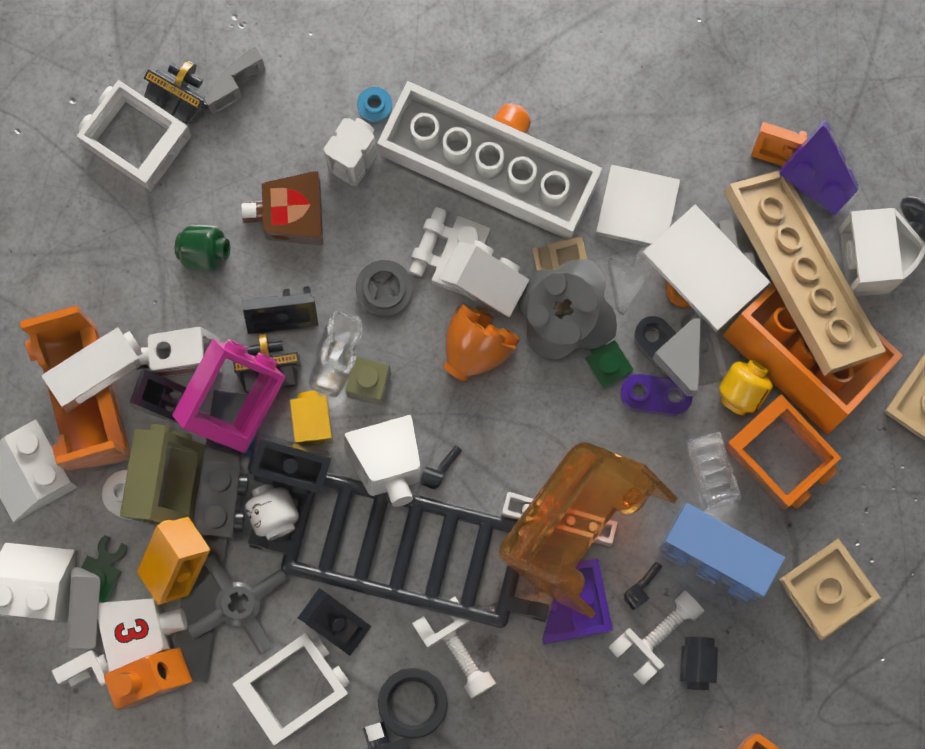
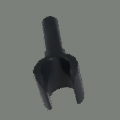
M455 445L440 463L438 469L426 465L420 484L430 489L439 488L448 467L462 450Z
M655 562L643 578L624 593V599L632 610H635L650 599L643 589L650 584L662 569L660 563Z

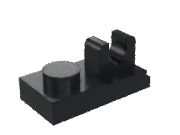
M303 287L304 294L290 295V290L284 289L283 296L280 297L269 296L242 300L247 333L253 334L319 326L315 298L311 295L310 287Z

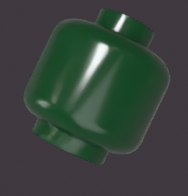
M189 224L182 232L178 233L174 249L176 258L181 261L186 269L216 271L221 267L223 261L229 258L231 246L229 239H225L224 232L220 227Z

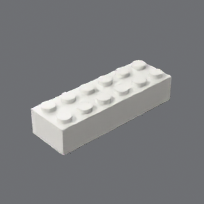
M407 81L377 142L378 154L566 240L573 238L602 172V168L409 81Z

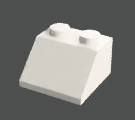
M37 419L0 440V499L14 523L78 488L70 471L56 464L52 449L54 442L45 425Z
M5 543L0 551V616L67 623L71 569L75 567L77 550Z

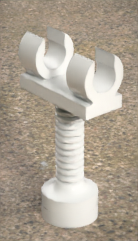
M685 590L674 600L676 603L675 611L672 614L670 613V616H667V619L665 618L662 624L656 627L657 629L651 631V634L649 633L646 639L641 640L631 628H628L608 647L618 658L634 644L648 658V661L633 674L642 685L664 666L661 660L653 653L654 648L659 645V642L661 643L662 640H665L668 637L667 635H670L675 630V627L677 628L678 625L683 623V620L691 619L695 621L705 612L700 604Z
M456 597L450 599L451 601L458 602ZM424 616L413 622L414 628L427 649L441 640L446 642L447 647L450 648L449 650L456 657L455 660L458 661L457 663L464 670L463 673H466L465 676H468L467 684L464 688L471 699L476 698L496 685L489 671L481 672L478 670V667L470 658V654L468 655L467 649L464 648L465 646L462 645L463 643L456 636V631L469 624L470 620L451 616L454 623L436 634Z

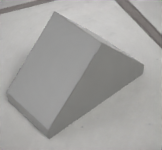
M693 318L655 352L652 358L687 396H695L698 392L700 319Z

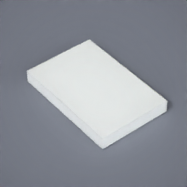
M696 204L642 252V255L715 332L719 331L770 283Z

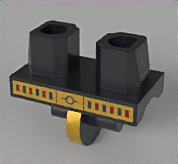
M187 61L182 67L171 63L168 72L175 75L176 79L160 70L154 72L148 69L143 79L149 81L144 97L160 108L164 107L170 94L178 98L179 100L171 114L183 123L191 124L200 110H208L205 96L188 87L190 84L199 89L203 83V79L194 75L197 65L192 61Z
M267 333L259 334L260 344L247 346V353L252 356L263 353L278 362L276 368L286 377L280 389L298 386V367H302L298 352L271 356V353L284 351L283 342L269 343ZM233 362L234 372L240 377L245 393L249 394L260 373Z

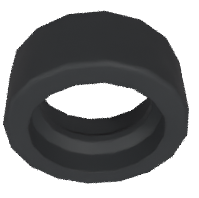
M418 668L401 669L389 676L381 687L378 697L379 715L385 726L396 735L410 739L425 737L437 730L445 719L448 708L447 694L440 680L429 671ZM416 681L430 688L434 695L435 707L427 721L420 725L411 726L402 723L395 717L392 711L391 700L393 693L400 685L405 682Z

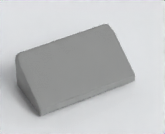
M73 567L71 569L67 646L68 648L93 649L96 646L100 578L80 567Z

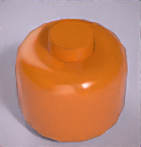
M505 104L493 117L494 120L523 133L527 132L531 124L526 110L520 105Z

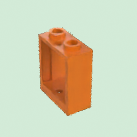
M782 394L724 447L783 511L790 505L798 509L812 496L808 489L816 481L824 485L839 471L834 465L841 459L835 450ZM779 416L822 461L788 495L778 487L744 450L749 443Z

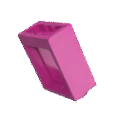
M212 339L172 416L183 429L246 453L286 377L276 368L278 362L263 353H258L256 357L246 353L247 348L230 339L226 343ZM226 359L260 373L233 424L198 411Z

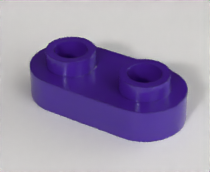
M645 374L629 376L622 384L620 390L621 401L628 409L636 412L666 416L682 415L688 410L693 396H687L671 378ZM635 386H642L646 394L641 398L636 397L632 389ZM670 391H678L681 395V400L679 402H672L668 397V393Z

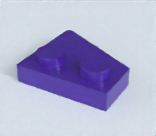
M823 120L780 168L779 174L832 214L836 215L858 191L859 184L852 170L848 169L845 163L846 158L841 148L837 147L830 133L831 128L828 122Z

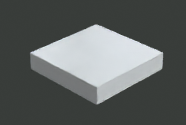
M611 165L596 235L650 246L671 225L680 179Z

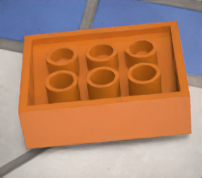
M774 283L722 335L749 361L755 360L768 369L767 376L771 382L827 435L853 411L903 357L895 347L875 330L886 350L885 353L879 358L824 376Z

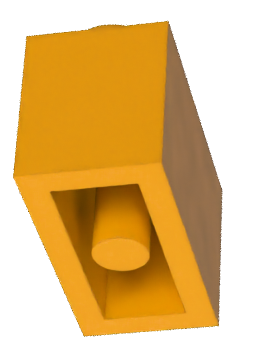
M189 517L174 521H163L155 528L137 573L158 605L189 596L210 552V548Z

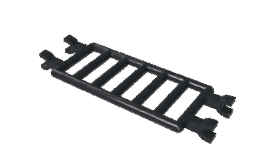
M328 472L323 486L337 489L339 492L318 567L297 561L316 492L311 491L310 495L297 493L289 489L290 485L276 481L275 485H273L274 488H286L292 498L299 500L296 508L299 517L296 523L293 524L295 530L290 532L288 539L279 537L274 540H268L266 536L256 535L253 529H251L248 544H250V548L283 555L281 570L286 574L497 628H503L507 625L510 613L546 622L550 609L549 604L514 597L524 557L559 567L564 548L529 541L531 528L528 523L412 494L413 500L403 505L408 507L409 510L389 585L368 580L388 503H391L388 492L372 496L367 492L362 481ZM357 494L372 498L374 501L353 576L333 571L332 569L352 495ZM423 511L444 517L424 594L403 588ZM458 520L479 525L460 603L439 598ZM494 529L515 535L496 612L474 607Z

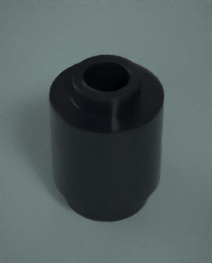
M685 637V646H681L680 681L687 682V689L709 690V683H717L718 648L714 647L715 638Z

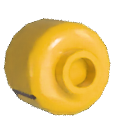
M750 360L748 363L735 362L718 387L719 393L722 396L721 403L739 415L757 412L773 388L772 382L767 376L768 369L755 360Z

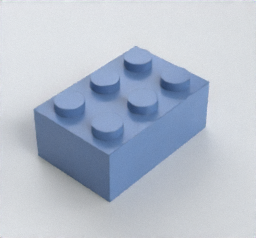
M686 503L679 510L659 546L660 549L665 551L663 557L680 567H683L686 563L697 569L696 576L713 585L716 582H721L730 587L728 594L745 603L748 600L756 601L765 596L785 559L781 554L689 503Z

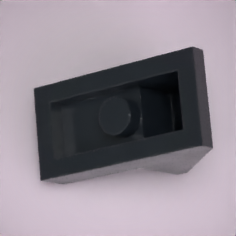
M320 588L298 616L299 620L349 656H351L371 628L368 623Z

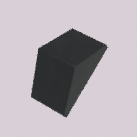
M141 368L129 403L137 411L179 424L172 415L187 387Z

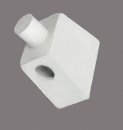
M411 415L345 433V454L367 492L372 496L388 492L394 507H400L411 502L413 497L409 485L419 481L421 470Z

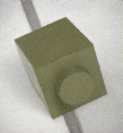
M355 356L345 390L347 397L382 406L391 375L390 365Z

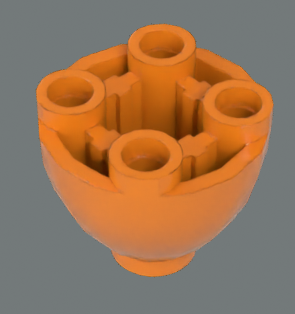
M462 303L455 310L448 325L446 334L447 360L443 367L455 378L467 382L470 376L490 371L506 361L517 349L516 345L520 338L509 329L503 327L500 330L491 322L494 320V317L483 308L477 306L473 309L469 305Z

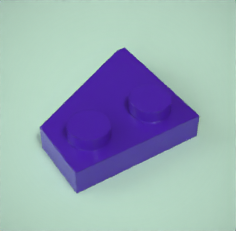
M598 558L562 565L542 638L543 645L613 631Z

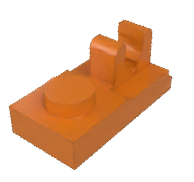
M762 122L751 156L783 166L808 138L806 137L807 132L800 131L798 135L796 132Z

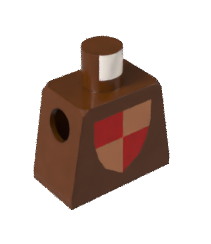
M318 171L262 183V201L242 202L243 223L263 222L264 234L268 240L317 246L323 245L321 182Z

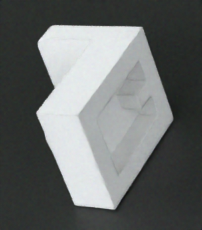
M90 650L52 670V673L58 684L65 685L69 683L71 687H75L90 679L89 672L93 670L100 685L107 687L104 674L109 672L105 654L99 655L98 651Z

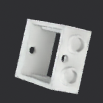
M118 80L113 87L109 86L104 90L99 99L100 105L92 115L88 114L81 121L78 127L79 133L77 138L85 148L151 192L192 135L187 125ZM125 102L167 129L139 169L97 142Z
M117 327L41 376L61 407L66 412H69L140 367L141 363L138 356L143 353L130 331L123 335L119 327Z
M304 633L233 683V686L274 746L282 743L350 695L345 687L351 683L339 666L332 669L324 658L330 653L318 635L311 639L309 634ZM305 647L335 692L283 728L253 683Z

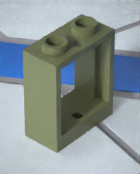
M150 424L149 430L134 429L120 517L154 526L166 520L174 521L189 517L193 523L205 444L191 440L192 434L172 431V427ZM171 447L162 507H160L158 502L167 448Z

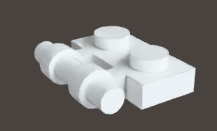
M435 207L431 218L426 219L422 228L425 233L419 248H414L411 255L413 262L409 273L422 277L426 266L436 270L432 278L433 284L464 295L439 280V277L459 241L473 245L476 240L486 244L491 228L457 216L453 228L444 225V221L448 212ZM438 237L447 241L441 257L432 254Z

